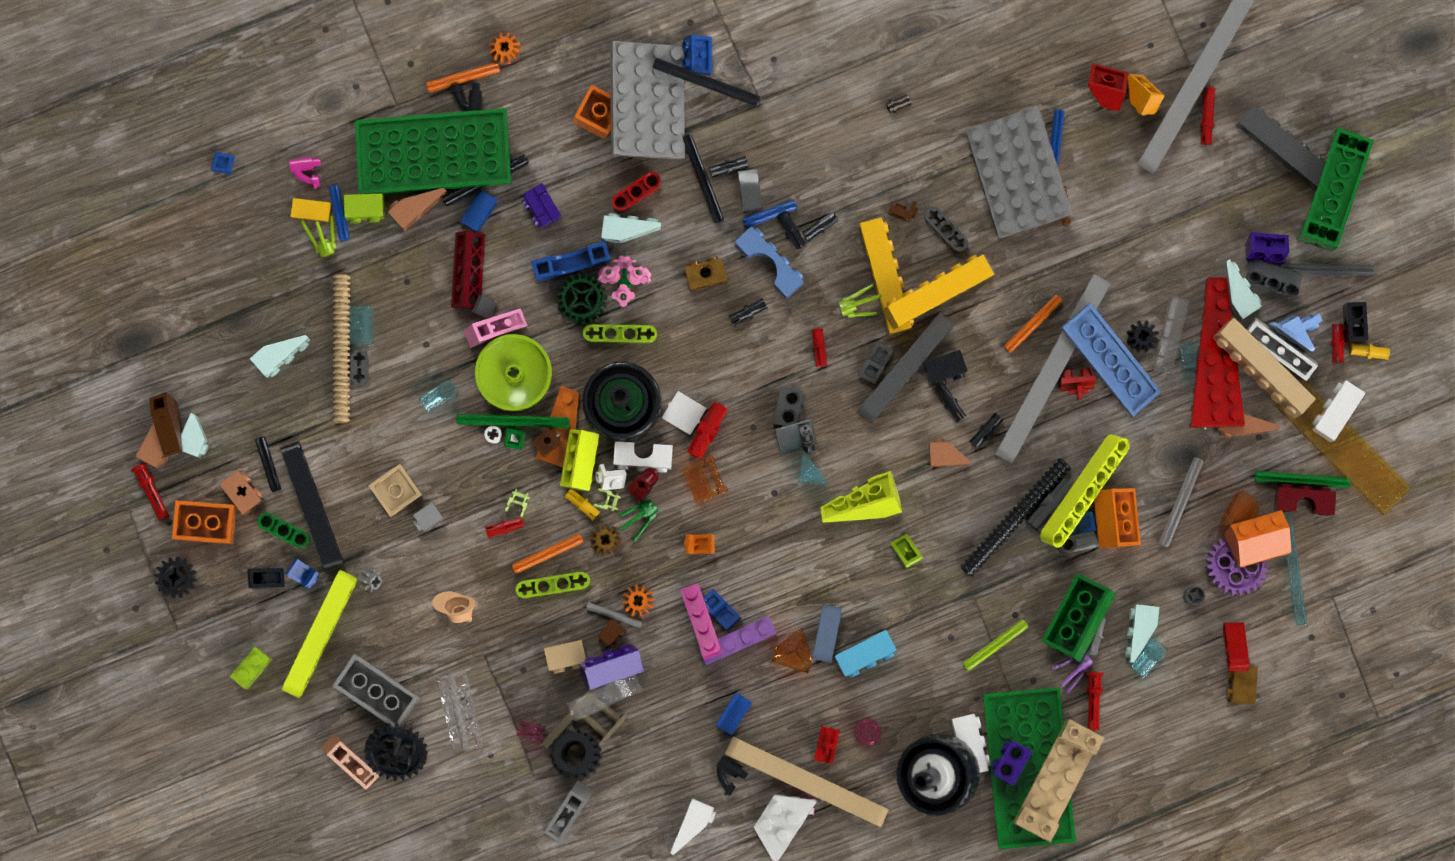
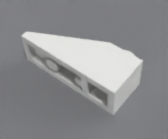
M692 798L670 854L674 855L703 830L708 822H713L716 812H713L714 807Z

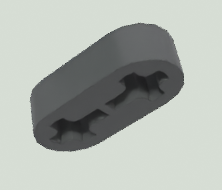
M360 349L353 351L350 357V378L356 386H364L369 378V358L367 353ZM359 353H361L362 357H365L364 360H361V366H358V361L354 360L355 357H358ZM358 369H361V375L365 376V378L361 379V382L358 383V380L354 379V377L358 376Z

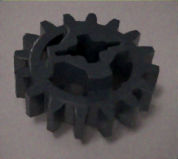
M169 557L168 563L162 561L163 567H157V570L160 571L159 574H154L155 577L159 578L155 584L161 585L158 591L165 590L164 596L166 597L171 593V598L173 599L176 598V594H178L179 598H183L184 592L189 595L188 589H194L195 586L192 585V582L197 581L196 578H193L197 571H191L194 565H186L188 560L184 559L181 562L180 557H176L175 561L172 557ZM170 566H172V570H170L168 573H165V571ZM181 566L186 569L188 575H184ZM177 573V575L180 576V579L176 580L175 582V580L172 579V576H175ZM164 580H167L170 584L169 588L165 585ZM186 582L187 584L180 589V585Z

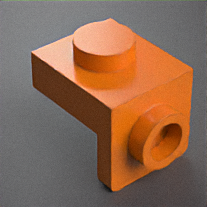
M686 534L684 540L686 554H715V534Z

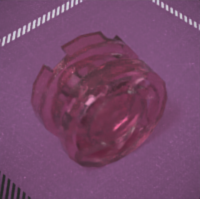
M862 719L854 728V736L862 745H874L881 737V727L873 719Z
M522 720L519 721L520 730H517V736L543 741L542 732L545 731L546 726ZM524 732L537 735V737L524 734Z

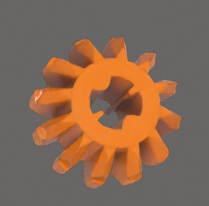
M500 32L499 39L495 36L492 37L495 43H489V47L492 48L489 53L494 55V61L500 58L501 65H503L504 60L511 64L510 58L516 61L517 56L515 54L521 53V50L518 49L521 44L520 42H515L517 39L515 35L510 38V33L507 32L506 36L503 37V34ZM503 45H504L505 47H506V45H508V49H509V50H508L507 52H505V50H504V52H502V48H501V47H502Z
M635 585V592L629 587L628 591L631 595L623 594V597L629 600L622 601V605H630L625 608V611L628 612L632 608V617L638 611V617L641 618L642 610L648 615L649 612L646 607L650 609L654 607L648 604V602L655 601V598H647V596L651 595L652 591L649 590L644 594L646 586H643L641 591H639L638 585ZM636 596L643 598L641 606L633 604Z

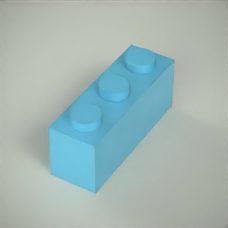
M887 630L834 656L844 677L849 676V678L860 674L859 670L866 667L868 670L877 665V660L881 658L884 661L894 656L893 652L897 650Z

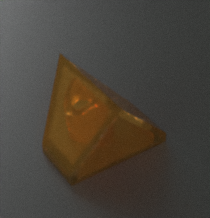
M803 627L775 648L772 662L805 673L809 672L812 656Z

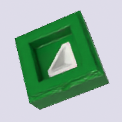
M507 426L503 446L522 450L526 430Z

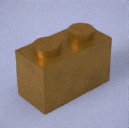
M1249 665V671L1228 672V679H1231L1230 687H1227L1226 698H1229V703L1255 705L1258 666Z

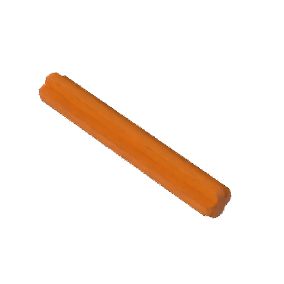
M494 62L427 82L426 87L428 92L432 93L449 88L451 85H459L499 73L500 69L498 63Z
M1055 295L1004 345L1005 350L1012 353L1063 300L1058 295Z
M578 533L512 564V568L518 574L582 544L584 540L581 534Z

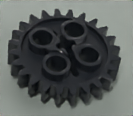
M396 722L395 727H392L388 723L387 728L380 725V729H374L373 734H369L368 740H366V747L364 749V753H366L365 760H369L368 766H374L373 772L380 771V777L386 774L387 780L390 776H393L394 781L397 780V777L404 781L405 775L411 779L412 774L418 775L419 769L422 770L424 764H426L428 751L426 750L427 744L423 743L424 737L418 738L419 731L413 733V727L406 729V724L399 727L398 722ZM399 738H401L402 740L396 755L394 765H391L390 763L396 748L397 741Z

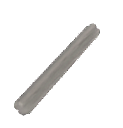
M1195 457L1191 463L1159 540L1161 546L1168 547L1204 463L1202 459Z

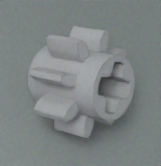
M370 567L367 570L361 571L358 576L359 588L371 593L373 589H378L382 582L379 576L381 572Z

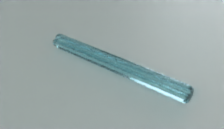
M1287 511L1283 512L1290 527L1291 553L1287 554L1286 557L1296 625H1306L1307 617L1292 513Z

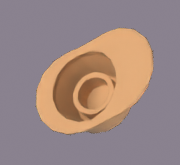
M448 591L439 593L432 600L434 609L446 614L451 622L462 623L472 621V613L476 604L473 598Z

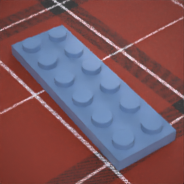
M1091 303L1086 305L1061 327L1062 331L1131 417L1135 416L1161 393L1160 389Z

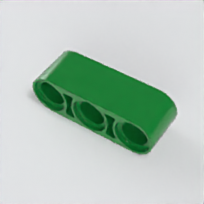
M262 513L258 517V526L270 534L300 549H305L310 545L311 537L299 528L270 513ZM265 517H271L272 523L268 527L263 525ZM282 526H288L289 532L285 536L280 535V528ZM302 534L305 535V543L298 545L297 537Z

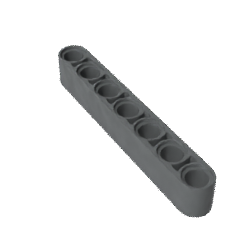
M940 312L857 412L872 424L956 323L943 312Z

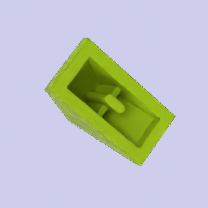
M907 534L890 543L904 569L923 559V556Z

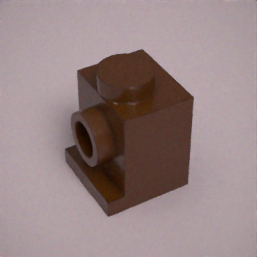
M547 428L531 444L546 458L562 443L559 440L561 435L554 428L552 430ZM546 437L551 439L550 444L544 443Z
M612 618L599 633L598 637L600 640L598 642L607 649L611 644L615 646L621 640L622 636L620 634L622 632L626 634L628 631Z

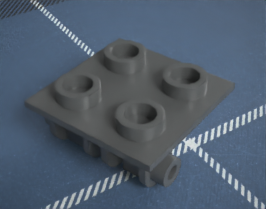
M812 419L775 429L780 454L803 448L804 452L808 455H812L815 452L814 444H817Z

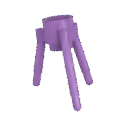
M1086 653L1081 662L1068 658L1052 666V670H1055L1075 661L1073 663L1075 670L1061 683V686L1063 687L1078 672L1080 673L1070 684L1065 694H1069L1093 664V661Z

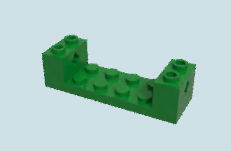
M1337 128L1331 134L1326 149L1328 155L1307 217L1301 223L1296 240L1331 252L1338 248L1374 140L1341 128Z

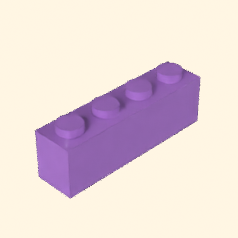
M767 616L718 638L723 653L707 659L703 658L706 666L776 635L777 633L770 617Z

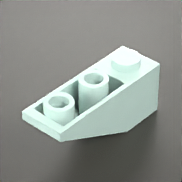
M609 213V216L604 215L601 239L606 242L623 243L661 230V223L653 218H647L644 221L639 220V217L636 216L620 218L619 214Z
M1229 259L1223 266L1225 277L1227 278L1230 308L1238 320L1241 321L1262 307L1260 305L1261 300L1256 293L1253 294L1249 287L1251 286L1245 277L1242 278L1239 274L1240 269L1238 265Z
M303 335L266 345L254 354L250 360L267 378L269 376L273 377L280 371L279 367L284 363L287 365L295 358L293 355L296 352H302L309 346L308 342L310 339Z
M1136 604L1133 608H1130L1129 620H1132V626L1128 628L1127 639H1130V645L1126 647L1125 658H1128V663L1135 662L1157 628L1159 607Z

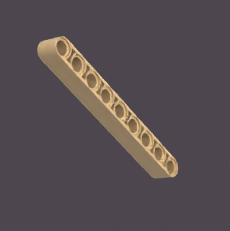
M732 737L725 752L726 755L879 827L882 826L889 811L885 807L735 737Z

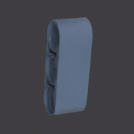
M823 604L812 659L831 663L842 608Z

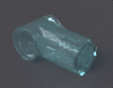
M444 381L440 386L419 399L427 412H430L446 401L454 399L458 394V388L454 383ZM451 385L453 392L450 395H445L444 388Z
M1152 638L1146 644L1142 654L1131 666L1143 678L1168 651L1155 638Z

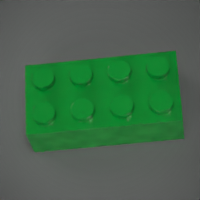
M1077 573L1041 642L1081 662L1116 594L1111 589Z

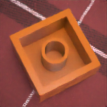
M591 84L572 123L606 140L611 130L610 94Z

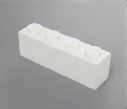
M1256 317L1246 329L1275 359L1305 381L1308 380L1318 367V363Z

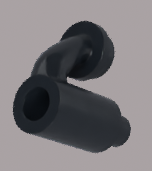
M472 83V90H469L468 103L461 95L464 93L463 86L451 85L449 92L454 94L459 106L464 111L481 110L482 91H480V83Z
M724 755L716 766L717 777L725 790L724 795L731 796L736 786L732 782L729 785L725 772L734 778L738 776L743 780L748 773L742 770L743 766Z

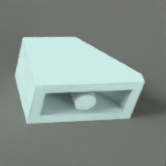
M190 413L181 435L182 452L201 458L207 452L208 440L198 417Z

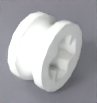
M490 426L485 430L484 436L489 443L495 444L501 440L502 432L498 427ZM497 430L496 433H499L498 437H494V440L489 439L491 437L488 436V433Z

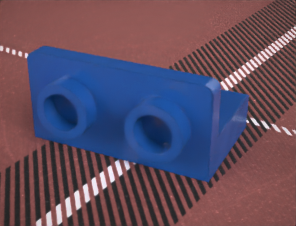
M700 35L685 37L681 45L682 51H684L682 67L702 75H711L712 37Z

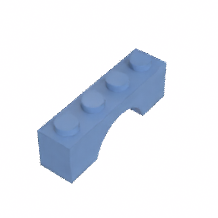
M751 226L735 241L734 245L747 258L762 256L774 264L777 277L773 286L787 300L803 285L804 281L802 279L804 277L798 270L793 271L789 267L790 262L784 256L780 257L776 253L777 248L771 242L767 243L763 239L764 234L758 228L754 229Z

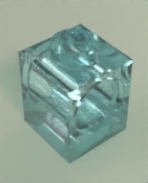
M1188 341L1183 342L1182 346L1177 348L1181 371L1196 368L1199 344Z

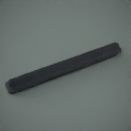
M656 58L653 63V69L753 106H757L760 102V96L673 63Z

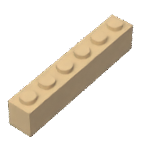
M1235 318L1228 321L1213 337L1217 345L1224 349L1231 359L1237 362L1244 369V372L1257 382L1260 388L1265 389L1271 395L1272 400L1279 403L1289 416L1295 419L1302 415L1316 399Z

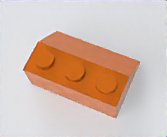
M1135 488L1101 490L1094 500L1099 549L1140 546L1141 539Z
M1282 510L1232 524L1224 534L1239 568L1291 553L1290 527Z

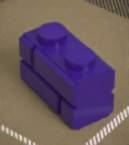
M543 183L523 193L524 200H522V203L526 210L531 209L534 215L531 218L536 227L540 225L542 229H545L562 219Z

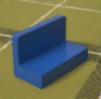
M736 692L716 723V726L732 735L752 702Z

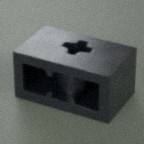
M1348 302L1343 305L1345 343H1364L1368 340L1366 302Z

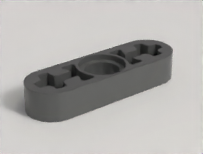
M928 208L924 218L930 227L954 252L961 253L965 251L968 246V240L939 208ZM929 212H936L937 219L941 221V219L943 218L945 221L941 222L937 228L935 225L938 222L935 219H929ZM943 225L951 227L952 232L949 235H944L941 232ZM954 232L958 234L955 236L958 241L961 239L964 241L962 244L963 248L960 246L955 247L956 241L953 238L951 241L948 240L953 236Z

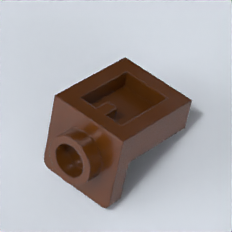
M913 201L910 210H906L904 205L898 203L895 205L891 204L888 215L909 223L910 218L915 219L919 208L915 207L917 203Z

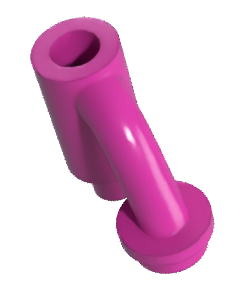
M311 156L289 160L291 173L298 180L313 185L314 189L321 186L319 175L315 176L313 174L311 178L302 173V171L314 170L315 166H321L320 158L313 159Z

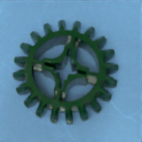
M579 273L578 280H575L574 276L571 275V283L565 279L564 283L567 286H559L563 293H556L558 297H562V299L556 300L557 304H562L558 307V311L565 310L561 315L562 317L569 315L568 322L575 318V325H578L579 319L582 320V325H586L585 319H589V322L593 323L591 317L594 316L598 320L600 317L597 312L604 313V310L600 307L607 306V303L602 301L608 298L607 295H601L606 289H599L602 285L601 281L594 284L596 277H592L589 281V274H586L585 278L582 279ZM587 285L591 288L585 291H579L574 286ZM571 291L575 298L571 305L567 307L566 296ZM596 292L598 300L593 308L589 303V298ZM577 294L579 296L582 295V297L583 295L586 296V304L577 303L579 301ZM579 307H583L587 311H589V313L577 314L572 311L576 310Z

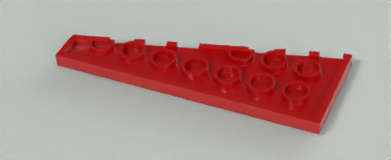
M1209 277L1205 283V303L1201 317L1202 329L1199 334L1200 346L1197 351L1195 387L1193 388L1194 397L1193 405H1191L1192 414L1189 428L1243 427L1245 420L1237 362L1233 361L1230 355L1220 348L1213 339L1215 334L1232 319L1227 278Z

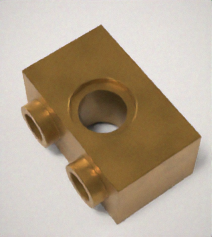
M711 257L706 259L707 262L700 264L699 261L688 263V267H685V273L690 292L727 283L722 258ZM708 269L711 275L708 278H703L700 275L701 270Z

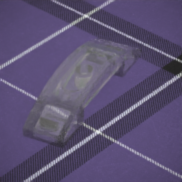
M635 674L608 684L567 705L576 722L643 689Z

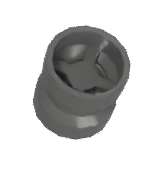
M1199 586L1189 587L1183 594L1184 601L1191 606L1199 605L1205 600V592Z

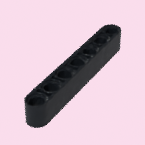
M296 441L280 447L325 571L344 565L300 442Z

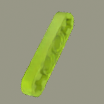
M591 324L584 328L583 337L590 343L649 344L657 339V330L650 325ZM599 328H603V339H599L600 335H594L592 339H590L589 335H586V332H589L590 329H593L594 332H600ZM614 329L616 331L615 338H606V330ZM627 329L635 331L633 339L625 338L624 332ZM637 329H641V333H647V330L650 329L654 336H651V339L641 336V340H637Z
M576 572L521 581L516 586V593L521 598H532L582 590L589 586L590 577L585 572ZM580 575H583V578H587L584 586H581L580 583H574L575 588H571L570 576H573V580H578ZM561 578H565L568 581V586L565 589H560L557 586V581ZM542 581H546L549 584V589L546 592H540L538 589V584ZM535 582L537 594H533V590L527 591V595L519 592L523 584L526 587H533L531 583Z

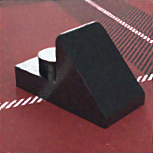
M283 568L247 569L249 589L285 587Z

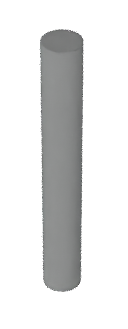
M589 602L586 610L641 628L643 623L639 619Z

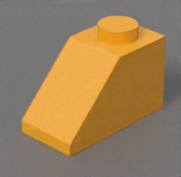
M1129 74L1130 103L1141 115H1155L1165 95L1143 75Z

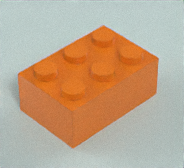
M175 500L172 539L233 545L237 507L230 504Z

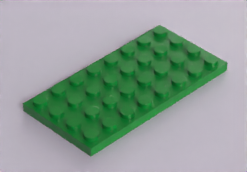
M506 108L355 120L359 194H392L429 191L441 188L454 189L512 184Z
M1060 687L983 694L988 754L991 763L990 774L993 772L991 766L995 759H1000L1003 754L1000 750L1005 742L1009 743L1010 740H1013L1033 751L1014 786L991 774L998 849L1076 842L1072 798H1070L1057 823L1059 827L1051 842L1013 823L1064 725ZM1014 747L1010 751V756L1013 759L1018 758L1020 751ZM1005 764L1001 767L1000 771L1002 775L1007 776L1011 769Z

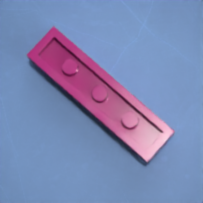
M696 583L680 589L703 658L707 659L723 653L699 584Z

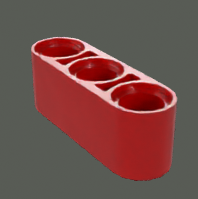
M649 172L617 193L612 199L613 209L618 213H624L656 192L661 186L660 176L655 172ZM655 178L658 182L655 186H649L647 180ZM635 188H638L642 191L641 195L638 197H634L631 194L632 190ZM618 199L626 201V205L621 208L617 207L615 203Z
M1224 622L1223 639L1228 672L1249 671V654L1244 622Z

